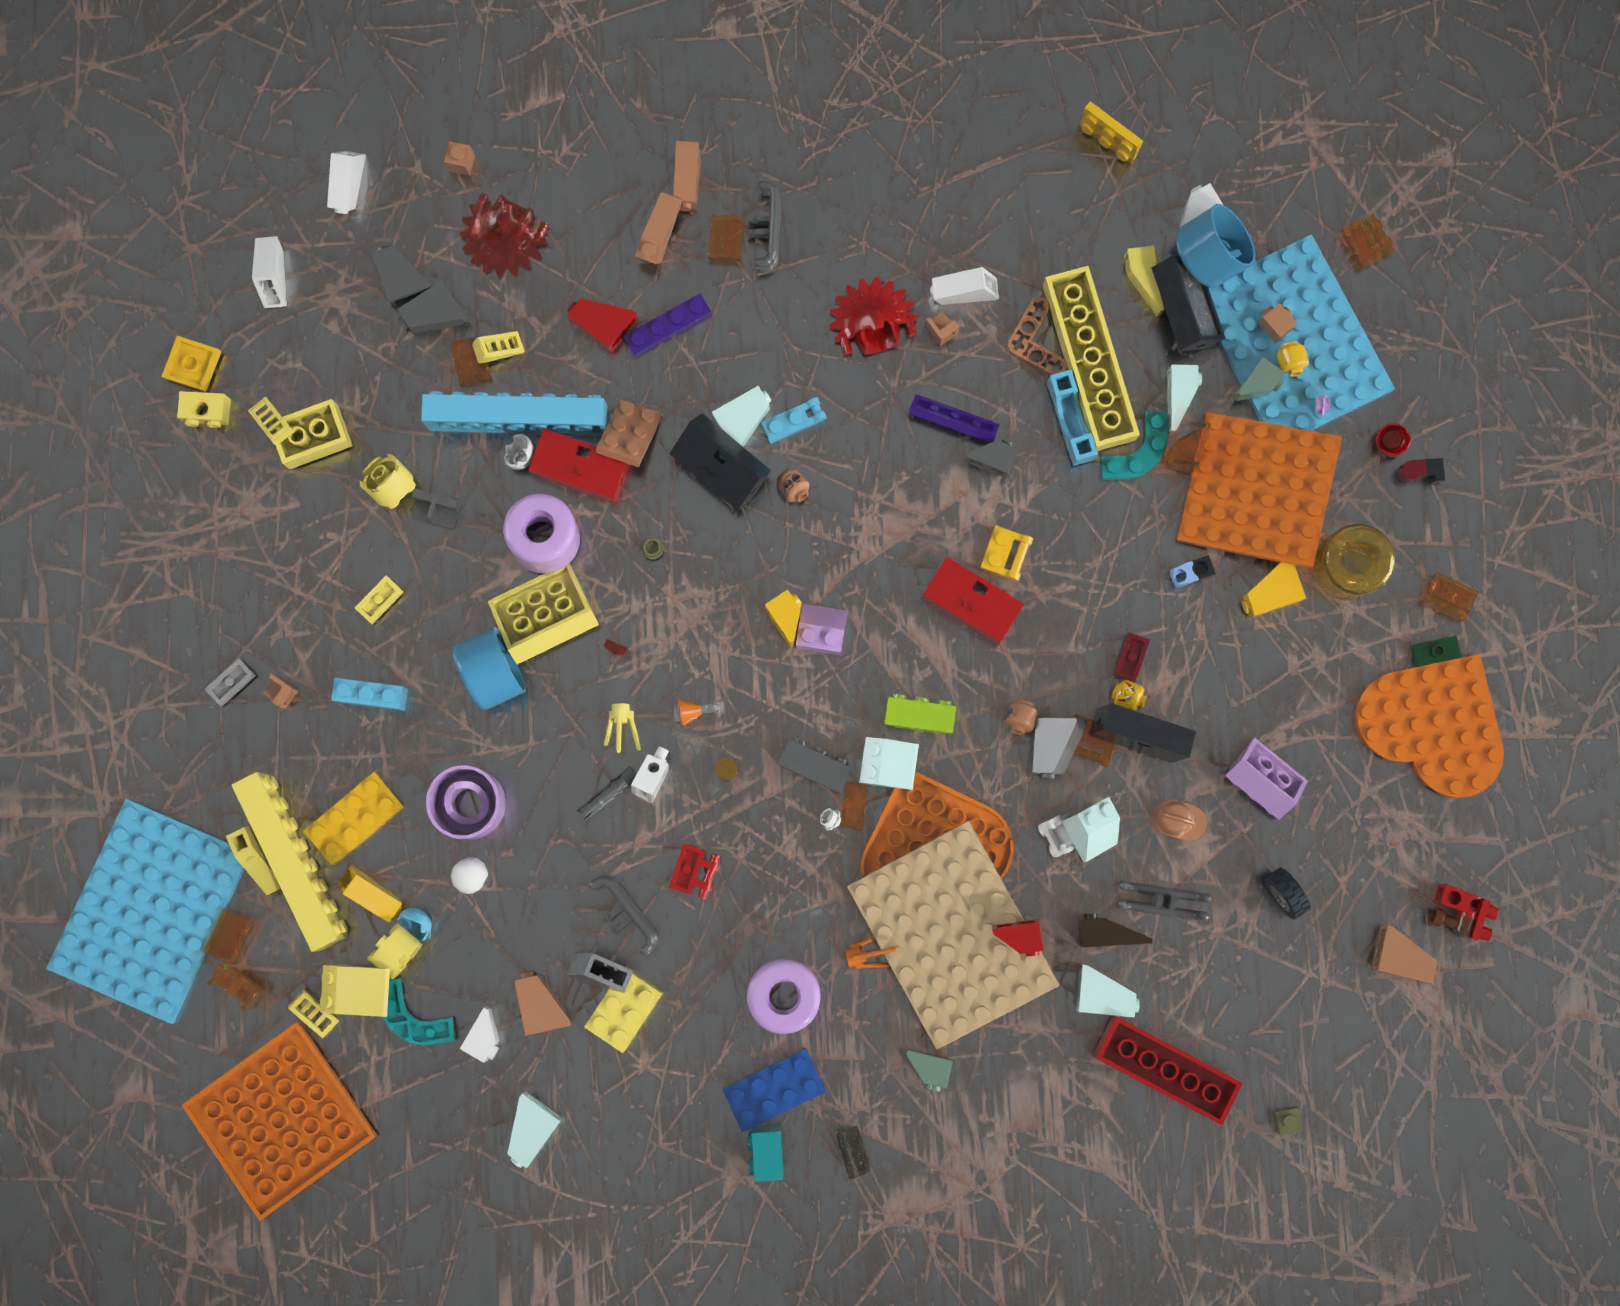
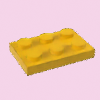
M1091 101L1084 108L1079 122L1082 131L1087 135H1093L1103 147L1113 150L1120 160L1131 164L1137 157L1143 140Z

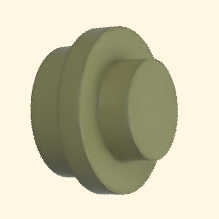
M649 537L643 541L641 551L648 559H658L664 552V545L660 539Z

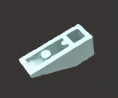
M1171 365L1167 370L1168 436H1172L1176 432L1198 387L1201 386L1202 373L1198 372V365Z

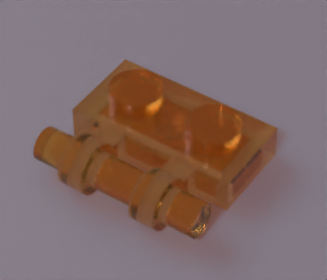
M1374 213L1366 217L1369 223L1368 226H1366L1363 219H1360L1341 230L1361 269L1381 260L1383 255L1380 250H1384L1387 256L1395 253L1391 238H1387L1382 229L1383 224L1381 220H1377ZM1374 232L1379 241L1378 243L1374 241L1371 233Z

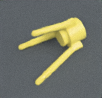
M612 704L611 711H609L604 746H608L614 720L616 724L617 753L621 751L622 724L627 723V719H629L636 750H641L634 722V711H630L629 704Z

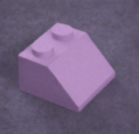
M803 604L796 648L841 655L847 610Z

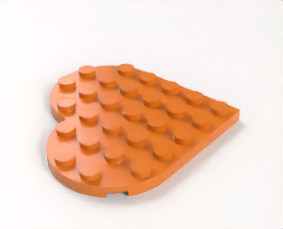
M1480 654L1382 675L1365 687L1357 701L1355 724L1358 734L1366 747L1385 760L1398 763L1411 762L1421 782L1438 794L1452 798L1473 796L1487 789L1497 778L1503 764L1504 751Z
M915 771L913 790L893 789L863 852L861 878L959 825L970 821L1002 879L1012 863L1014 842L1006 821L995 810Z

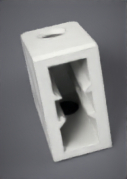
M658 747L654 756L650 754L646 756L631 784L632 794L653 803L669 770V764L666 763L670 755L668 750ZM651 769H656V770H658V771L655 772V773L650 772Z

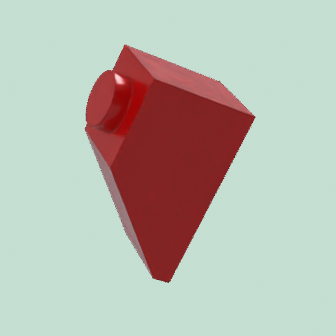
M1040 919L998 924L992 927L993 934L1019 954L1025 953L1026 956L1030 957L1040 954V951H1044Z

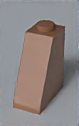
M676 141L673 196L683 200L679 209L681 211L697 209L701 165L699 142Z
M1381 925L1372 970L1433 984L1439 973L1438 961L1393 926Z
M533 971L520 974V979L514 980L525 1036L574 1024L569 1013L540 974L534 976Z

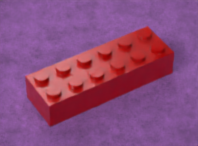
M1112 1015L1092 1055L1101 1062L1220 1125H1223L1243 1085L1242 1082L1115 1015Z

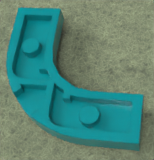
M1168 412L1144 413V441L1140 450L1126 456H1102L1101 480L1137 478L1156 466L1162 458L1168 443Z
M401 979L389 980L387 1017H383L392 1032L404 1039V1041L417 1045H433L457 1040L453 1017L431 1021L413 1017L407 1010L404 1002Z

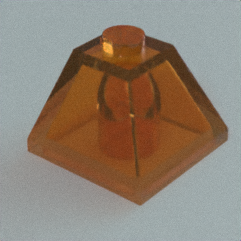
M1206 422L1174 442L1170 448H1166L1163 456V461H1166L1164 468L1190 476L1199 467L1211 423Z

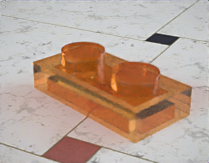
M846 781L840 827L863 829L868 784Z

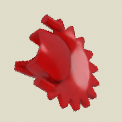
M875 277L870 286L864 279H860L858 290L847 285L846 292L848 297L836 296V302L840 307L831 309L830 314L838 320L830 324V329L840 331L835 337V342H841L844 355L853 353L849 341L853 337H855L857 344L865 355L882 352L900 345L899 324H905L909 337L917 335L914 325L917 315L908 312L914 306V302L912 300L902 301L906 294L905 289L893 292L894 282L892 280L882 287L879 278Z

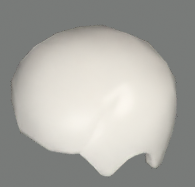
M516 434L513 436V443L505 446V464L513 470H523L531 464L536 448L529 437L524 434Z
M467 857L460 860L451 872L453 886L459 892L465 894H472L480 890L488 876L485 863L475 857Z

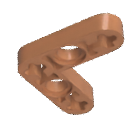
M1036 297L1030 302L1007 344V351L1013 357L1050 376L1066 371L1067 363L1062 357L1032 341L1049 311L1048 301L1045 298ZM1042 304V310L1044 311L1040 310L1035 319L1032 317L1036 309L1035 306ZM1024 322H1031L1034 325V330L1032 332H1025L1022 329V324ZM1021 335L1024 337L1021 343L1023 349L1018 348L1016 351L1013 349L1014 345L1012 343L1016 344ZM1034 351L1042 353V361L1034 362L1031 359V353ZM1047 357H1049L1050 364L1047 363L1046 367L1042 366ZM1057 362L1060 364L1059 368L1061 370L1054 372L1052 371V365H1055Z

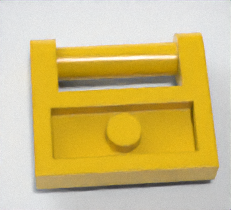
M995 525L980 569L1019 581L1021 576L1019 572L1028 546H1031L1033 538ZM1013 541H1016L1020 545L1011 570H1008L1004 567Z

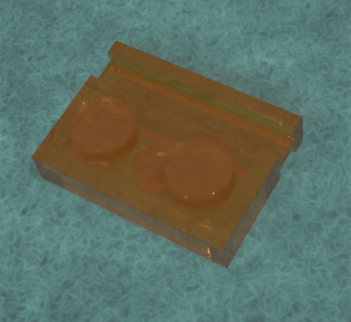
M712 214L708 259L741 262L744 216Z
M476 338L450 342L460 387L492 380L489 363H478L472 346Z
M1437 572L1431 580L1422 603L1464 622L1467 620V615L1471 611L1479 591Z
M222 908L203 952L232 965L236 964L255 921Z

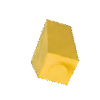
M1279 562L1243 596L1242 607L1244 612L1249 614L1250 618L1306 599L1295 565Z
M352 864L338 881L342 894L388 923L392 918L395 919L402 910V902L399 897Z

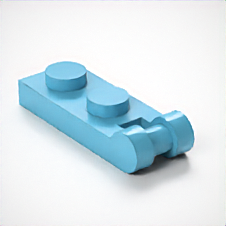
M819 398L810 399L804 404L762 421L761 425L770 444L827 419L825 412L819 406L821 404ZM812 410L814 416L808 418L806 412Z

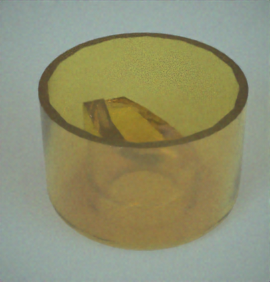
M1365 524L1347 525L1325 538L1319 544L1313 566L1314 577L1318 585L1328 595L1343 601L1359 600L1378 591L1390 580L1395 568V552L1389 539L1380 530ZM1348 550H1358L1370 557L1371 565L1365 573L1356 574L1347 568L1344 557Z

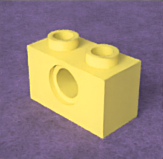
M180 391L177 418L184 422V425L190 427L207 424L211 428H221V425H229L231 399L225 394ZM208 406V411L204 415H200L201 409Z

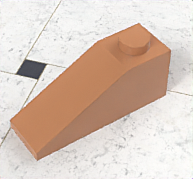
M661 192L642 234L635 254L636 257L654 264L662 262L683 201L682 199Z

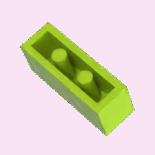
M893 694V697H888L884 726L952 735L956 706H952L951 701L938 700L937 704L930 703L928 698L915 697V700H907L906 695Z

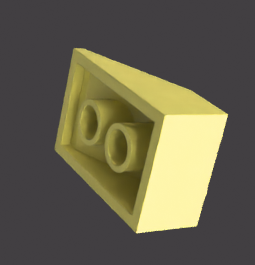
M323 965L320 1012L387 1017L390 969L354 965Z

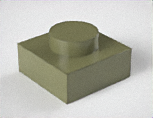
M1298 1107L1274 1111L1280 1136L1303 1131Z

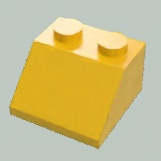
M787 589L766 603L765 611L791 648L795 645L802 603L795 593L790 594Z

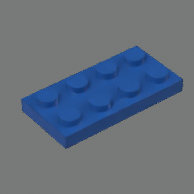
M807 1049L722 1089L741 1132L826 1092Z

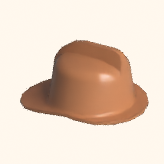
M1168 799L1160 802L1153 811L1152 820L1154 826L1159 832L1167 836L1185 841H1193L1200 838L1206 830L1207 820L1205 814L1194 805Z

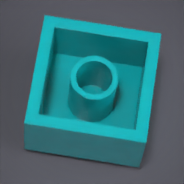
M781 1125L753 1127L752 1134H748V1151H753V1157L749 1161L750 1176L754 1175L755 1182L783 1180Z

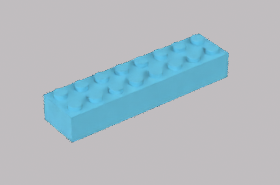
M431 391L429 394L422 395L421 421L429 431L542 434L543 428L559 434L603 435L609 421V408L605 399L601 398L600 395H588L587 398H578L579 396L575 394H566L565 397H556L554 394H543L542 397H533V394L521 393L520 396H511L509 393H497V396H488V393L476 392L475 395H466L464 392H452V395H443L442 392Z

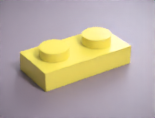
M386 575L355 609L373 624L404 591Z

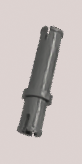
M628 766L616 778L612 777L609 780L610 783L578 808V813L587 821L612 798L624 792L623 789L633 782L637 773L631 766Z

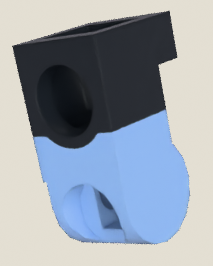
M1209 555L1169 570L1175 588L1216 575Z

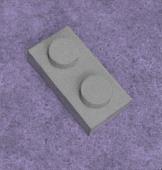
M238 658L208 685L205 691L219 706H223L256 675Z

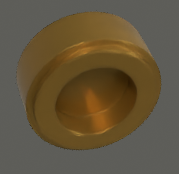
M724 757L717 761L715 772L720 779L731 780L737 775L738 766L732 758Z

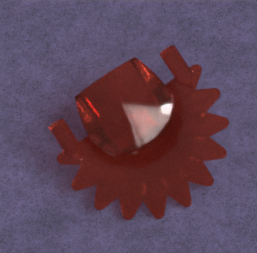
M481 193L476 205L470 204L469 206L474 216L462 218L463 223L469 227L459 234L460 237L469 240L462 250L464 252H474L471 263L476 265L483 262L484 273H488L495 267L498 277L503 276L506 268L509 269L512 275L516 276L519 264L526 269H530L529 257H541L540 252L535 246L547 243L543 237L549 225L541 221L534 233L531 231L534 211L531 208H523L500 195L492 208L487 210L484 207L489 196Z

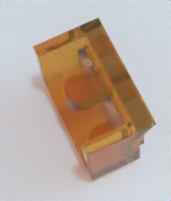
M222 962L207 982L210 986H221L225 989L226 995H233L243 1003L241 1006L243 1011L252 1009L264 994L259 985L234 966L227 965L225 962Z

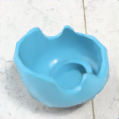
M409 907L403 910L397 918L398 921L400 920L399 924L417 938L419 942H423L432 929L431 919L426 912L418 908Z

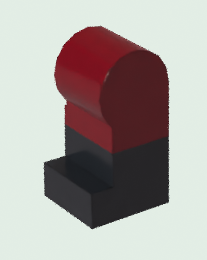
M1443 458L1407 461L1398 468L1397 476L1403 483H1410L1415 479H1429L1430 485L1440 484L1445 481Z

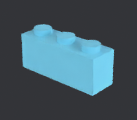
M335 678L331 701L405 711L408 689L403 686Z

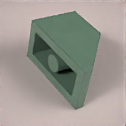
M1262 357L1233 399L1239 401L1268 396L1272 390L1277 392L1284 382L1281 378L1285 372Z
M906 1048L905 1053L923 1083L928 1084L927 1088L935 1091H941V1088L947 1089L953 1060Z

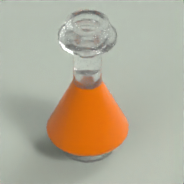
M716 698V703L705 705L695 704L682 699L678 700V704H673L675 722H681L683 726L701 714L717 712L721 716L722 713H725L723 700H718V698Z

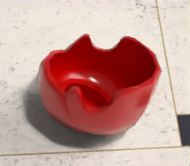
M1388 423L1378 430L1375 441L1378 450L1382 454L1396 457L1408 450L1412 438L1405 426L1398 423Z

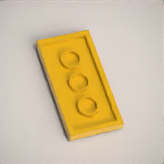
M373 772L303 832L331 866H335L405 806L378 773Z

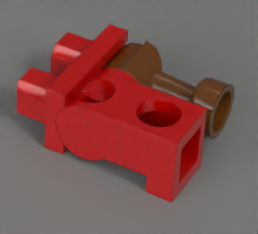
M1439 884L1433 903L1455 910L1457 914L1456 917L1445 915L1443 909L1435 907L1430 914L1429 924L1436 927L1442 924L1452 928L1455 934L1469 940L1489 941L1492 929L1483 926L1485 918L1496 920L1499 909L1490 904V900L1483 899L1449 884Z

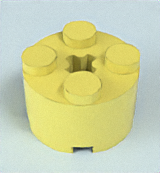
M386 454L387 458L382 459L378 457L368 464L362 473L364 479L363 482L360 480V486L380 506L393 509L407 493L415 488V482L413 481L412 473L394 455Z
M399 923L390 930V936L384 935L375 946L378 950L374 949L367 957V960L375 967L390 969L389 978L391 979L397 977L404 970L409 960L415 957L423 945Z

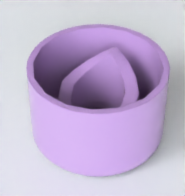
M531 494L514 503L506 514L503 524L504 539L514 558L524 568L536 573H552L567 566L575 557L580 545L579 528L572 512L560 499L548 494ZM537 522H546L554 528L552 536L541 543L531 541L526 535L528 527Z
M467 765L454 766L441 772L431 783L426 796V809L432 824L443 834L457 839L473 840L488 835L499 825L506 808L505 793L499 781L489 772ZM467 789L475 791L482 803L480 812L470 818L460 815L455 806L457 796Z
M776 958L764 963L754 973L747 988V1005L753 1019L762 1028L776 1034H791L805 1028L814 1019L820 1006V986L815 974L807 965L792 958ZM779 982L792 984L798 992L796 1003L789 1009H778L771 1004L769 999L771 988Z

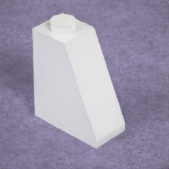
M350 151L331 153L327 207L335 208L334 212L348 214V211L356 209L366 154Z
M278 236L255 238L252 280L264 308L287 306L284 253Z
M983 267L932 278L931 296L941 305L999 299L997 278Z

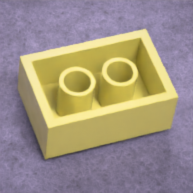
M333 399L283 416L294 433L276 447L282 464L288 469H292L347 449L353 445L340 408ZM278 419L271 421L269 423V427L272 424H274ZM280 424L277 428H275V429H274L273 431H271V432L274 434V433H275L276 431H278L281 427H283L282 424Z
M633 972L625 993L608 990L584 1027L624 1053L664 992Z

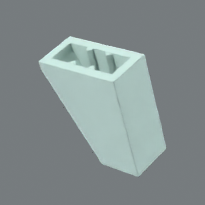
M757 386L714 410L712 416L716 424L741 446H744L770 411L769 403L771 399L766 390L761 391L760 387Z
M1079 965L1076 1011L1135 1018V1012L1138 1013L1140 1004L1139 998H1136V993L1088 965Z
M526 1091L519 1097L508 1149L511 1162L520 1168L522 1166L527 1168L563 1119Z

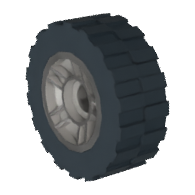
M1279 867L1264 878L1269 894L1280 909L1291 919L1296 920L1310 910L1311 905L1306 893L1286 869Z

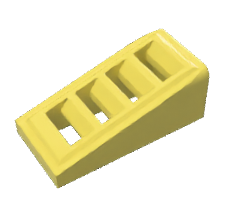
M518 331L477 337L472 344L478 363H486L525 352ZM508 339H511L513 349H511ZM500 341H502L505 350L502 349Z
M264 397L248 410L276 446L294 433L293 429L267 397ZM265 405L268 406L265 411L257 415L256 412ZM272 411L273 414L270 417H268L265 421L261 420L263 417H265L268 413ZM275 418L278 419V420H277L274 424H272L270 427H267V426H266V425H268L271 421H273ZM280 424H282L283 427H281V428H280L278 431H276L274 434L271 432V431H273L275 428H277Z
M304 988L288 1005V1009L320 1037L324 1038L339 1022V1019L332 1013H323L313 1022L311 1019L320 1011V1001ZM304 999H307L308 1002L300 1009L298 1005ZM311 1005L315 1006V1008L307 1016L305 1012L310 1008ZM326 1017L330 1019L322 1028L318 1027Z

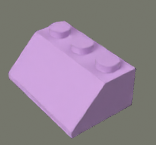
M1255 737L1233 762L1226 774V777L1234 785L1241 788L1252 800L1258 802L1269 814L1275 816L1278 820L1297 804L1308 782Z

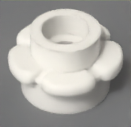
M830 808L824 810L820 817V823L825 829L830 831L839 826L841 822L840 812L837 809L832 810Z

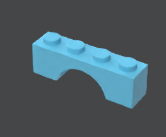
M1072 370L1050 375L1046 383L1072 465L1075 466L1095 460L1098 452L1092 433L1087 429L1081 414L1078 389Z

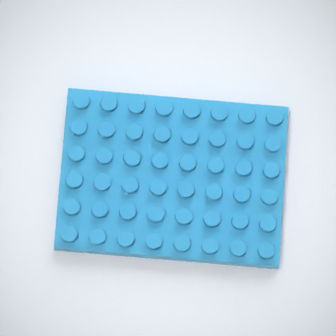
M1312 234L1255 261L1252 266L1215 288L1208 287L1226 338L1219 342V345L1241 386L1262 357L1279 368L1276 354L1280 350L1281 345L1297 341L1298 344H1302L1306 348L1309 364L1303 369L1302 374L1291 377L1289 374L1284 373L1281 378L1284 382L1277 392L1272 390L1268 396L1249 399L1260 422L1312 431L1395 390ZM1278 304H1281L1291 311L1292 318L1298 324L1278 342L1274 343L1258 322L1262 319L1261 313L1269 306L1275 308ZM1326 394V398L1330 399L1329 412H1324V415L1321 416L1322 414L1315 413L1317 395L1324 396Z
M125 799L46 969L156 1018L174 1024L245 869L235 858L228 842L130 799Z

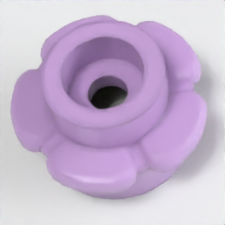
M1326 394L1324 396L1317 395L1315 413L1322 414L1321 416H1323L1324 412H1329L1330 399L1326 398Z

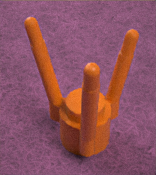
M874 935L858 943L850 944L851 948L846 949L845 952L849 968L855 967L856 970L861 968L891 967L889 963L863 962H867L866 958L895 952L898 948L891 947L865 953L864 948L860 949V947L876 940Z

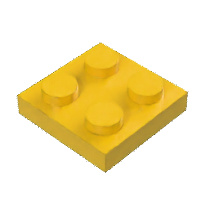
M177 336L161 377L206 393L221 351L217 348Z

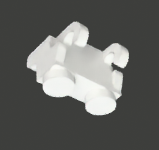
M1060 815L1055 816L1038 826L1040 834L1043 837H1047L1050 843L1049 851L1053 857H1059L1075 849L1062 821L1069 818L1068 815L1063 818Z

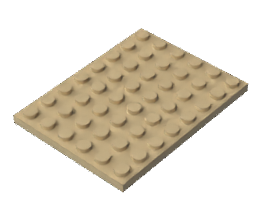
M970 821L959 825L847 886L880 948H898L897 951L884 955L936 1050L1060 986L1042 951H1040L1039 955L1030 957L1026 956L1025 953L1019 954L993 934V925L1025 920Z

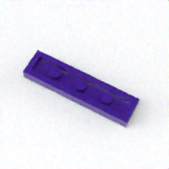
M701 293L625 334L623 337L634 357L712 313Z
M918 394L915 395L909 410L910 414L918 418L927 419L940 426L952 428L960 433L968 434L990 443L994 442L1000 425Z

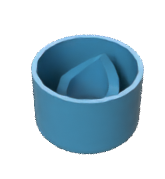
M1222 204L1213 205L1184 224L1176 235L1177 249L1183 264L1189 273L1206 287L1215 288L1252 266L1255 262V249L1247 229L1237 215Z
M496 627L490 628L454 646L452 655L457 671L470 697L480 709L488 710L526 692L525 683L518 665L509 653L503 637Z

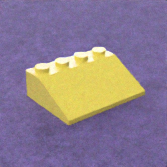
M570 563L558 571L542 574L488 601L506 647L516 664L599 625Z

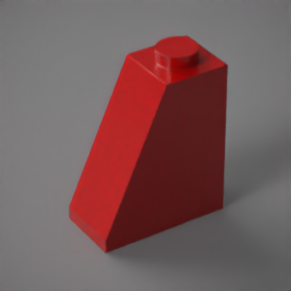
M580 298L578 302H573L567 311L569 321L609 353L616 348L624 338L623 336L638 321L637 313L633 310Z

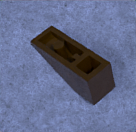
M1098 913L1084 914V919H1078L1080 947L1153 943V939L1106 918H1098Z

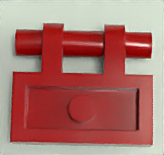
M683 843L669 888L691 895L693 887L696 886L700 888L697 897L706 899L708 892L712 891L713 888L711 883L715 871L718 872L720 866L718 865L720 855L712 853L710 860L706 861L703 860L705 850ZM700 866L707 868L703 881L696 879Z

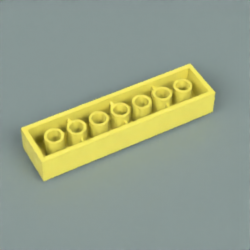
M1089 266L1045 277L1042 285L1049 303L1050 313L1064 359L1067 363V369L1072 370L1083 420L1087 429L1092 433L1097 451L1136 441L1140 433Z
M255 772L232 784V788L311 952L323 951L347 939L346 932H348V928L342 919L339 920L336 913L338 907L335 901L329 899L326 893L328 891L327 884L323 878H319L316 872L318 866L315 860L309 858L306 851L308 850V845L303 837H299L296 831L298 825L286 810L289 808L283 796H279L277 791L279 786L273 776L270 777L269 774Z

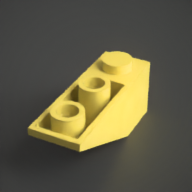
M1154 245L1129 248L1124 255L1127 277L1157 317L1161 316L1165 307L1151 268L1160 263L1159 253H1155Z
M251 825L226 836L235 858L266 895L281 889Z

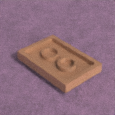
M620 399L597 445L596 453L639 467L661 421L662 413Z

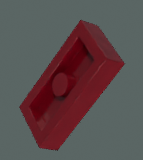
M1128 632L1113 676L1135 683L1150 639Z

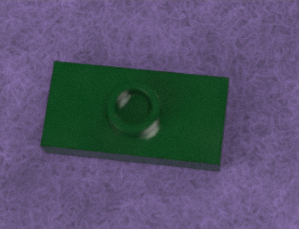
M1457 636L1410 646L1415 667L1462 658Z

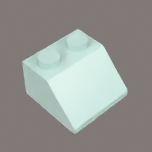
M866 737L859 783L913 790L919 744Z
M1109 797L1062 821L1083 863L1118 843L1120 817Z

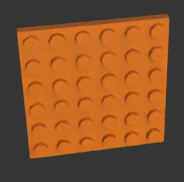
M1206 412L1177 542L1313 569L1342 436Z
M300 1021L294 1023L181 1105L259 1222L378 1136Z

